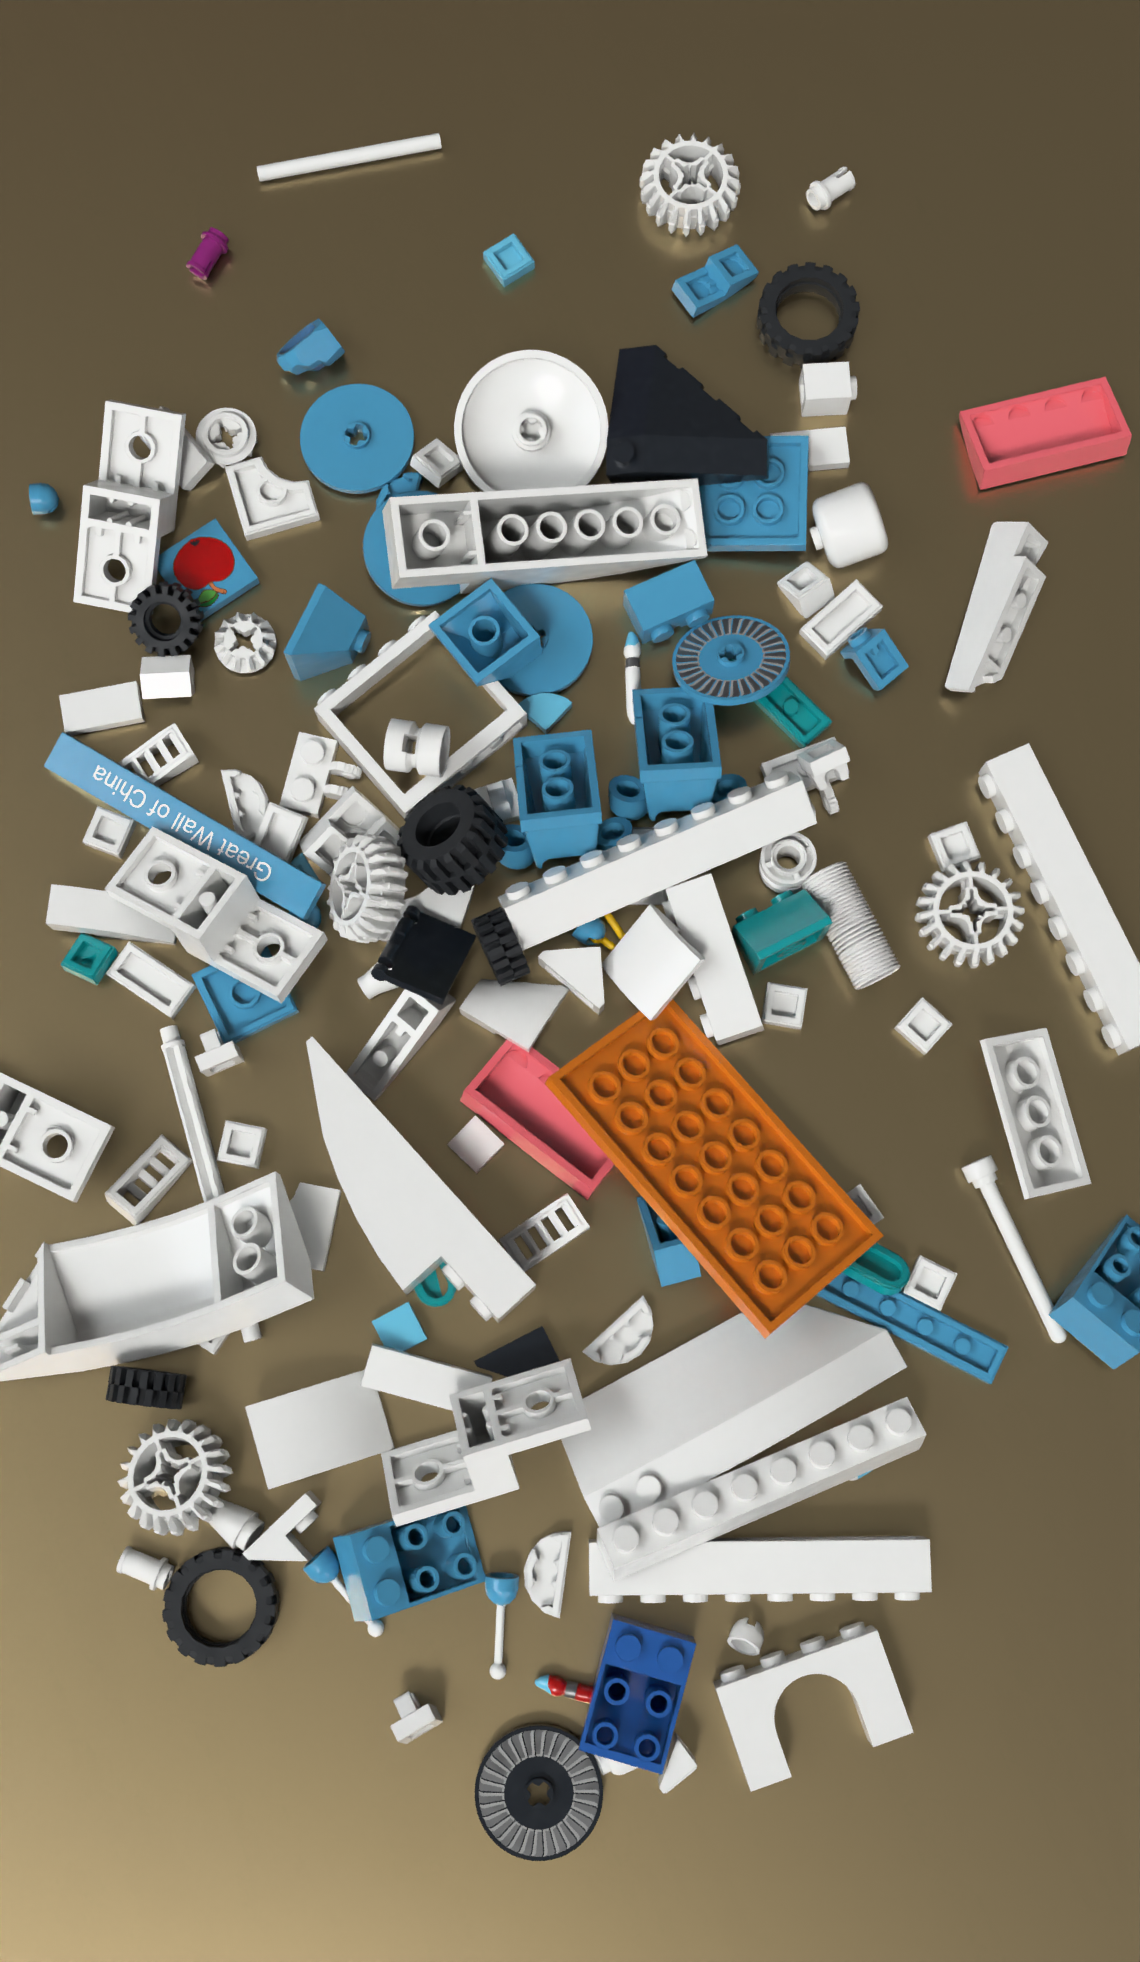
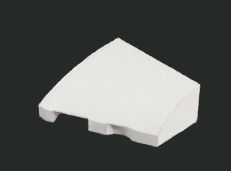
M352 786L299 841V845L304 855L329 874L333 872V860L339 857L340 847L345 846L349 838H355L357 834H372L393 840L394 845L397 846V841L401 837L398 835L400 829Z
M481 979L471 990L459 1009L461 1015L529 1052L547 1022L554 1016L569 989L563 985L512 981L500 986L497 980Z

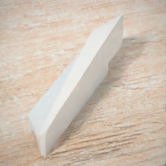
M995 522L991 526L945 683V687L950 691L972 693L975 691V687L983 683H995L1001 680L1005 674L1046 578L1036 567V564L1046 549L1048 541L1029 522Z

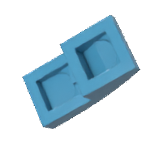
M736 244L709 256L705 267L676 279L671 290L692 318L737 293L758 276L759 271L739 245Z

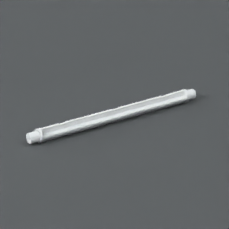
M177 1025L167 1026L160 1029L163 1041L161 1049L165 1056L203 1201L206 1202L225 1194L187 1056L185 1041L180 1038ZM258 1323L241 1329L244 1343L262 1338Z

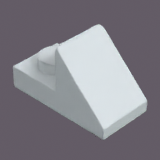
M311 1490L306 1492L242 1554L248 1560H311L313 1556L291 1532L296 1529L301 1534L319 1517L314 1510L322 1502Z

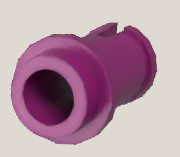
M210 227L208 232H202V241L190 261L186 264V267L190 269L189 271L203 280L208 279L221 254H226L229 250L227 246L229 243L228 237L213 227Z

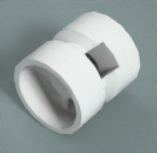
M392 718L387 728L384 743L383 760L385 769L409 773L413 768H416L419 775L443 777L450 751L451 736L449 726L425 723L422 728H418L416 721ZM413 742H416L415 754H412Z

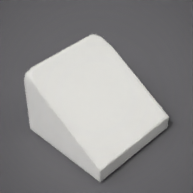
M808 561L777 582L778 587L804 618H809L835 598L830 578Z
M677 1733L674 1734L663 1774H659L658 1777L659 1789L663 1794H667L697 1769L694 1755Z

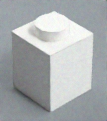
M849 361L803 364L799 378L802 417L847 414L851 400H856L857 379L856 376H850Z

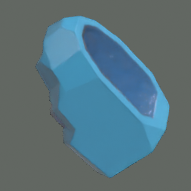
M318 318L293 336L276 356L278 364L284 371H290L295 375H299L308 370L319 371L324 366H330L345 353V350Z

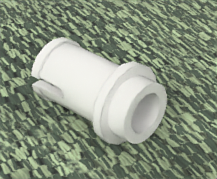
M843 166L823 181L815 180L810 184V189L806 191L808 203L816 211L828 209L833 200L855 188V178L850 170L847 172V167Z
M127 1546L119 1559L116 1571L150 1584L149 1589L155 1591L157 1588L165 1590L173 1575L174 1566L168 1564L169 1559L165 1557L158 1560Z

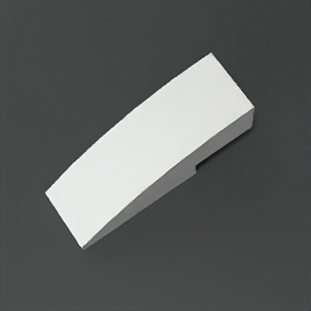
M51 884L46 924L53 930L89 933L100 938L171 945L176 943V935L170 928L110 897L107 891Z

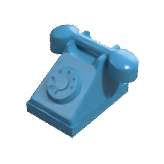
M681 687L632 689L640 779L629 775H619L609 782V806L615 815L632 821L639 820L648 813L650 820L656 821V816L661 812L691 811L692 808L706 802L714 804L728 798L727 795L732 790L747 786L746 780L740 775H722L713 704L691 697Z
M591 729L513 738L520 825H506L508 832L505 835L508 838V845L502 849L505 852L503 859L499 861L502 865L519 870L527 868L535 861L536 867L542 869L544 861L548 859L583 856L593 850L605 851L617 846V841L621 838L633 834L631 822L626 818L611 817L602 821Z

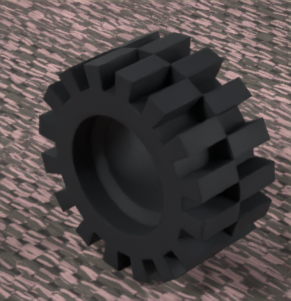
M164 581L156 585L153 584L138 594V597L130 605L132 608L131 612L128 613V621L132 622V625L129 627L130 633L136 634L138 638L134 641L139 646L143 643L146 646L145 651L150 654L155 651L161 657H165L167 654H171V656L178 655L197 640L199 633L203 629L204 624H201V620L204 618V612L199 610L198 606L201 604L199 599L194 600L191 596L193 592L189 588L183 590L180 588L181 584L179 583L168 584V581ZM167 604L178 611L181 623L176 632L166 634L156 629L152 622V612L156 606Z
M501 907L471 920L484 954L500 986L530 973L522 948Z
M111 1366L105 1400L145 1407L182 1409L187 1375L151 1369Z

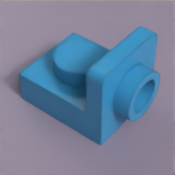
M861 628L847 639L849 644L840 651L844 659L854 660L873 690H882L909 667L885 629Z

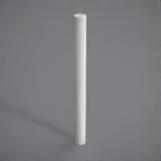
M439 133L256 167L259 181L262 182L442 149Z

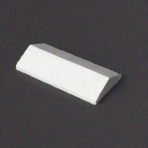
M1047 1028L980 1040L1024 1200L1092 1184Z

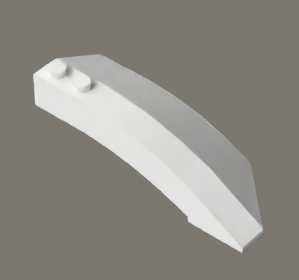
M276 1171L209 1201L142 1224L50 1245L43 1242L35 1254L37 1264L27 1280L19 1279L2 1306L7 1311L0 1321V1382L82 1372L169 1353L241 1330L313 1300L311 1262L280 1174Z
M804 1305L765 1339L741 1312L583 1398L591 1430L563 1438L561 1441L583 1497L600 1528L715 1478L836 1410L905 1369L907 1365L888 1330L879 1326L866 1324L824 1309Z

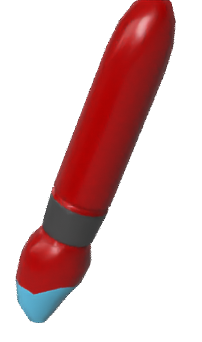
M543 1675L535 1680V1685L550 1695L556 1697L563 1695L573 1700L576 1699L585 1703L590 1702L593 1690L591 1685L565 1681L557 1675Z

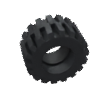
M455 785L453 788L445 786L437 793L435 791L431 792L425 800H420L414 806L415 809L412 813H408L404 819L406 823L400 827L398 835L401 838L397 841V846L401 849V857L405 858V864L430 889L441 895L445 892L448 895H456L459 890L465 893L470 891L473 885L477 884L479 886L485 881L484 878L489 873L492 874L497 867L495 865L503 859L505 854L502 849L508 845V838L505 835L508 831L503 820L471 787L465 788L464 785Z

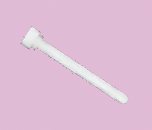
M992 1155L962 1167L961 1169L967 1182H972L975 1189L980 1188L1051 1340L1055 1343L1064 1342L1067 1333L1061 1325L1049 1316L1054 1305L995 1183V1180L998 1179L995 1171L998 1168Z

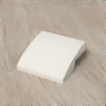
M649 904L602 963V967L613 982L650 1021L659 1016L705 960L694 947L679 935L682 930L653 904Z

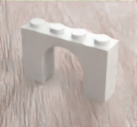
M864 1622L847 1625L839 1630L841 1636L825 1641L824 1636L808 1639L800 1643V1651L786 1656L783 1650L769 1653L760 1658L761 1665L745 1670L744 1665L733 1666L719 1673L721 1679L713 1681L751 1792L792 1777L775 1729L774 1715L776 1704L784 1689L802 1676L823 1674L836 1678L845 1684L852 1695L866 1738L873 1747L914 1733L878 1630L872 1625L865 1627Z

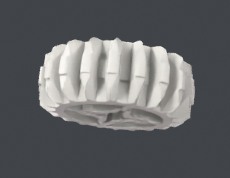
M695 133L691 136L690 141H684L681 135L678 134L675 144L665 139L661 150L653 148V151L650 153V159L645 160L643 164L642 176H640V198L642 204H646L648 216H656L655 222L658 227L668 223V230L671 234L677 228H681L685 237L690 233V229H696L701 236L705 231V226L715 231L719 220L726 222L730 216V211H734V208L737 206V196L740 194V172L738 166H733L734 159L732 154L724 155L722 143L712 147L709 136L703 142H699ZM710 175L719 186L717 192L711 188V183L707 180ZM663 178L669 182V187L672 189L670 195L661 186Z
M357 834L355 838H349L345 846L340 847L339 857L333 860L334 869L333 872L329 873L331 881L327 887L329 890L327 905L331 907L329 918L334 920V930L339 931L341 937L359 943L377 942L378 940H385L388 932L394 931L395 921L401 919L400 910L402 906L406 905L404 894L408 890L405 887V879L408 876V872L404 871L406 861L404 857H401L400 847L395 846L393 840L378 835Z
M968 860L961 863L959 870L952 863L948 864L945 868V875L936 871L931 877L934 884L925 883L921 890L927 897H919L916 901V906L925 911L917 913L915 921L927 923L918 932L919 936L927 937L931 935L933 939L926 946L927 949L931 951L937 945L943 949L939 954L941 961H945L950 954H953L955 967H960L965 957H967L970 968H976L979 965L980 958L987 966L991 965L995 961L994 954L1001 958L1008 954L1006 945L1014 946L1018 942V938L1013 932H1020L1024 927V924L1015 918L1022 916L1025 913V908L1013 905L1021 897V892L1009 893L1007 891L1013 881L1010 878L1005 879L1002 883L996 878L1000 875L999 868H995L989 875L986 874L985 862H979L974 871H972ZM961 886L958 904L951 905L945 910H939L943 893L954 887ZM978 889L987 893L994 903L983 901L978 894ZM966 907L969 908L970 914H977L973 922L970 921L969 915L962 914ZM993 919H999V927L995 937L987 942L979 943L978 936L982 933V924L990 923ZM948 925L957 928L961 934L962 941L953 937L944 926Z
M168 1419L166 1428L159 1423L153 1424L152 1437L146 1433L138 1434L142 1445L139 1448L134 1446L127 1447L128 1452L133 1455L131 1462H124L120 1465L123 1470L128 1471V1476L117 1481L120 1487L128 1489L120 1499L124 1504L131 1505L127 1512L129 1516L136 1520L140 1519L139 1524L142 1528L147 1530L153 1528L156 1534L163 1536L167 1535L169 1531L172 1535L181 1536L184 1533L185 1527L192 1532L199 1530V1518L206 1522L213 1521L210 1508L212 1506L217 1508L224 1507L222 1500L218 1499L220 1491H231L230 1485L224 1483L223 1478L233 1473L231 1467L222 1465L230 1457L227 1450L219 1449L223 1443L222 1439L216 1435H211L210 1428L203 1424L197 1427L196 1422L189 1419L184 1420L182 1424L176 1419ZM192 1445L199 1456L193 1459L189 1457L183 1459L181 1455L176 1453L175 1447ZM158 1495L162 1497L168 1495L169 1499L175 1502L176 1508L160 1510L153 1498Z

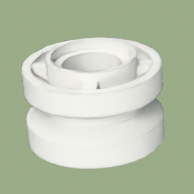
M798 832L762 847L759 861L761 879L767 887L778 893H783L787 890H792L793 893L801 891L803 887H800L806 878L814 874L817 862L815 847L806 836ZM787 856L793 858L798 865L794 868L786 869L780 866L777 860Z

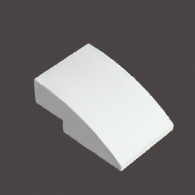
M364 1370L245 1407L268 1490L395 1449L378 1390L361 1386Z

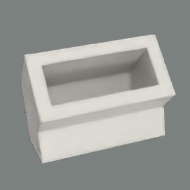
M191 655L142 657L140 668L142 699L193 696L195 694V671Z

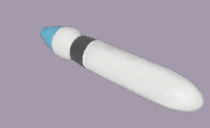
M631 631L627 635L623 654L626 658L627 716L631 724L634 725L632 689H641L639 660L641 645L637 635Z

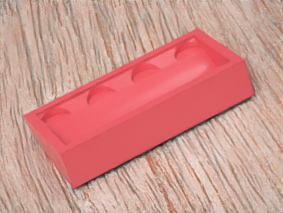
M1106 377L967 409L959 413L964 442L980 490L1127 455L1132 438L1130 429Z
M506 1040L465 1088L460 1102L588 1200L615 1165L545 1085L548 1077L560 1068L533 1047L527 1052Z

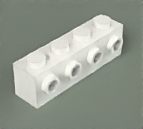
M710 873L666 888L669 900L662 902L666 917L673 923H677L678 928L682 930L680 935L705 958L693 973L694 975L688 979V983L694 1000L702 998L706 1013L699 1016L706 1037L714 1036L718 1045H722L763 1031L764 1027L712 874Z

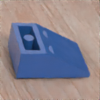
M612 1613L578 1750L662 1775L696 1647L694 1637Z

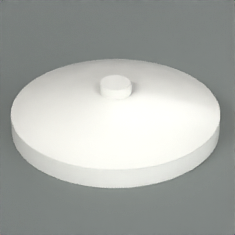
M521 350L507 353L492 360L472 377L458 402L454 421V436L462 466L473 483L483 492L582 486L589 484L602 463L607 448L609 426L602 396L591 378L581 368L570 360L551 352Z

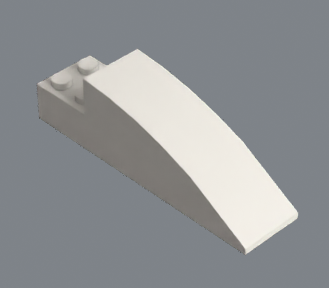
M698 478L390 497L382 510L392 589L460 584V593L466 594L472 593L492 578L501 590H507L526 584L548 585L622 574L702 559L708 556Z
M311 1037L306 1041L323 1138L341 1187L358 1223L376 1254L406 1295L444 1262L446 1265L441 1269L442 1273L458 1291L465 1286L474 1297L470 1300V1304L486 1322L493 1317L499 1323L535 1290L536 1284L321 1045Z

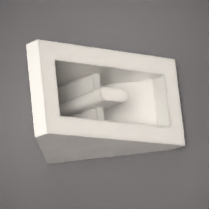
M586 947L542 951L538 956L539 965L595 1013L600 1015L605 1005L601 948Z

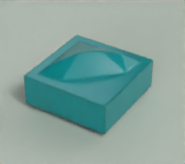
M81 933L60 965L64 971L98 985L118 955V951L112 945L88 934Z

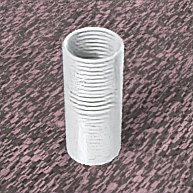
M841 861L812 874L804 880L800 887H803L802 890L805 889L829 915L833 923L826 936L829 937V942H832L831 946H834V950L837 951L838 959L842 961L841 964L847 972L846 975H849L850 982L853 983L852 986H855L854 989L859 990L897 971L901 965L898 964L899 961L894 957L895 954H893V950L889 946L890 943H887L886 936H882L884 932H881V928L878 927L877 919H873L875 915H872L873 912L870 911L869 904H866L867 901H865V897H863L861 890H859L858 883H855L856 880H854V876H852L850 869H848L847 862Z

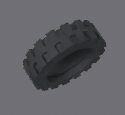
M805 262V266L799 267L798 264H792L787 267V271L783 273L781 270L773 276L772 282H767L758 307L757 330L760 329L759 337L762 344L768 345V352L774 358L779 356L783 359L784 364L788 366L797 364L800 365L801 369L803 364L828 363L831 359L835 361L843 355L844 349L850 347L859 321L860 304L856 302L857 293L853 285L849 287L847 284L848 279L842 273L838 275L834 273L832 267L823 265V268L815 266L816 263ZM799 292H814L827 298L835 306L839 315V323L836 329L828 336L817 340H803L790 335L780 325L777 318L779 304L790 295Z
M217 1547L203 1551L190 1558L173 1574L170 1579L169 1588L164 1593L165 1609L162 1610L163 1622L167 1623L169 1629L166 1631L171 1642L175 1641L179 1646L177 1650L185 1657L189 1655L195 1659V1663L200 1665L210 1664L214 1665V1667H225L228 1664L242 1662L254 1654L267 1641L277 1622L280 1595L279 1591H276L274 1584L276 1581L271 1571L268 1572L263 1566L264 1562L262 1560H248L242 1554L244 1551L239 1548L233 1550L229 1547ZM215 1570H228L244 1577L252 1587L256 1599L255 1618L249 1630L240 1638L229 1642H212L200 1636L191 1625L187 1613L188 1595L194 1583L204 1574Z

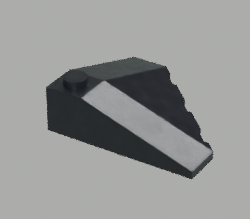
M657 345L619 349L607 435L606 476L611 484L698 478L699 486L769 479V442L767 438L757 430L752 432L740 421L741 417L721 399L715 400L703 390L704 386L683 367L678 369L667 359V354Z

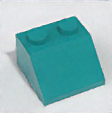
M805 889L796 894H793L792 890H787L774 897L770 901L772 906L758 912L757 908H752L735 918L737 924L733 925L731 932L753 975L822 940L833 922Z

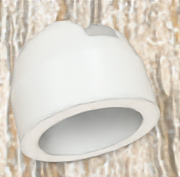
M745 1617L733 1625L727 1642L733 1649L742 1654L756 1656L760 1653L764 1641V1631L758 1621L754 1627L748 1624L749 1618Z

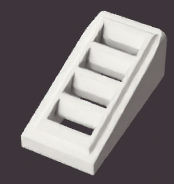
M173 723L118 763L129 770L133 768L136 774L159 787L199 763L177 725ZM172 744L175 745L180 753L175 758L172 757L167 749ZM158 752L162 754L167 762L163 767L159 766L153 756ZM145 760H147L154 771L149 777L140 765Z
M161 1134L105 1192L106 1200L133 1225H138L189 1167L192 1159ZM160 1152L175 1164L171 1170L156 1158ZM149 1165L163 1176L159 1182L145 1171ZM138 1178L152 1189L148 1194L134 1184ZM127 1191L139 1201L136 1206L123 1197Z
M566 1193L499 1240L507 1253L526 1272L589 1230L590 1226L569 1194ZM560 1209H563L574 1226L569 1232L556 1214ZM547 1218L550 1219L561 1236L555 1241L542 1223ZM533 1227L536 1228L547 1245L541 1251L528 1232ZM519 1236L523 1238L534 1255L528 1260L514 1241Z

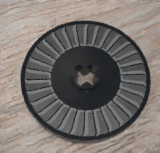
M525 1725L503 1735L485 1754L478 1769L475 1782V1806L480 1822L488 1836L507 1853L530 1861H547L560 1858L579 1847L588 1838L597 1824L603 1803L601 1772L593 1754L578 1750L580 1739L574 1734L553 1725ZM543 1782L548 1784L546 1792L549 1797L548 1800L544 1801L541 1798H538L535 1802L530 1800L532 1790L529 1785L531 1783L540 1786Z

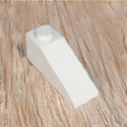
M404 990L346 1074L361 1091L373 1101H376L436 1030L456 1002V999L448 993L443 1005H440L408 990Z

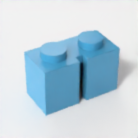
M695 560L624 590L623 606L642 644L652 640L654 643L662 642L670 638L674 634V628L678 626L684 627L688 625L689 628H693L703 624L710 618L709 615L713 612L715 602Z

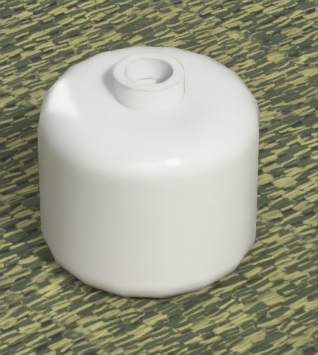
M856 483L821 496L814 501L812 514L816 526L809 528L816 551L824 548L826 557L833 567L844 568L882 554L887 550L888 537L874 494L867 483Z

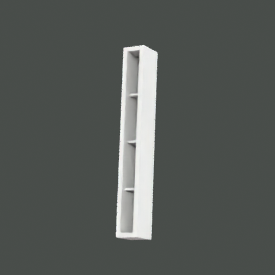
M1025 744L986 761L978 772L980 775L978 777L979 787L987 799L991 798L997 810L995 813L997 824L1004 834H1009L1015 846L1013 847V855L1017 864L1022 869L1026 868L1032 880L1030 888L1035 900L1040 905L1044 904L1050 917L1048 918L1050 931L1055 939H1061L1068 953L1065 956L1067 965L1073 975H1079L1086 989L1083 991V995L1088 1007L1092 1012L1098 1013L1104 1025L1101 1028V1032L1105 1042L1111 1049L1115 1048L1118 1056L1139 1047L1140 963L1030 744Z
M791 771L771 773L764 778L763 783L752 788L744 786L734 789L728 793V798L714 804L712 802L699 804L691 809V814L682 818L662 820L654 825V830L642 835H627L617 841V846L605 851H590L581 856L579 862L566 868L565 866L553 867L545 871L542 878L531 883L519 882L511 885L505 890V894L498 896V900L511 924L522 951L817 824L803 780Z
M908 1397L902 1398L597 1528L598 1547L613 1582L915 1452L920 1449L927 1434Z
M924 1536L714 1538L614 1582L598 1547L597 1539H589V1595L598 1596V1603H622L623 1595H640V1602L663 1603L666 1602V1595H683V1602L701 1603L708 1602V1595L724 1594L725 1601L749 1602L751 1601L750 1594H767V1600L773 1602L793 1601V1594H810L811 1601H834L835 1593H852V1600L875 1601L878 1600V1593H894L896 1600L911 1601L920 1600V1593L932 1592L930 1539Z

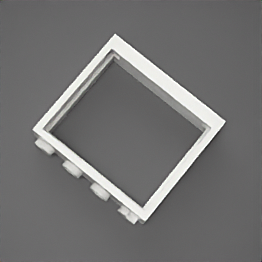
M436 611L432 612L428 617L423 615L417 618L409 626L407 634L398 641L391 640L379 650L376 659L367 666L362 664L356 667L349 674L348 681L337 690L333 688L325 692L319 698L318 705L314 708L319 722L338 741L339 745L404 819L408 813H412L415 809L414 806L420 800H425L427 795L433 791L439 792L442 787L450 786L452 788L528 725L527 713L499 681L482 685L505 712L448 758L443 777L425 776L404 794L336 717L435 636L428 625L440 617Z

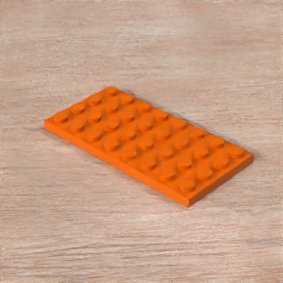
M673 999L654 1020L650 1021L641 1011H638L549 1076L545 1082L549 1090L765 1339L884 1236Z

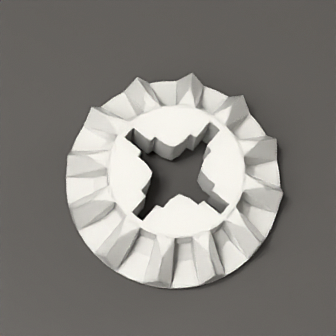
M219 408L211 411L200 421L196 430V442L215 464H219L222 468H225L226 465L240 463L247 456L252 457L253 448L258 443L253 421L247 414L235 408ZM221 427H224L230 436H234L232 438L233 448L230 449L224 442H220L222 440Z
M237 612L234 617L228 620L223 619L219 630L214 632V650L216 655L226 668L234 672H256L265 667L274 656L277 645L274 630L267 620L259 617L254 612L252 614ZM235 633L242 634L244 637L252 634L253 636L250 640L255 652L250 648L247 649L245 646L237 649L236 647L239 643Z

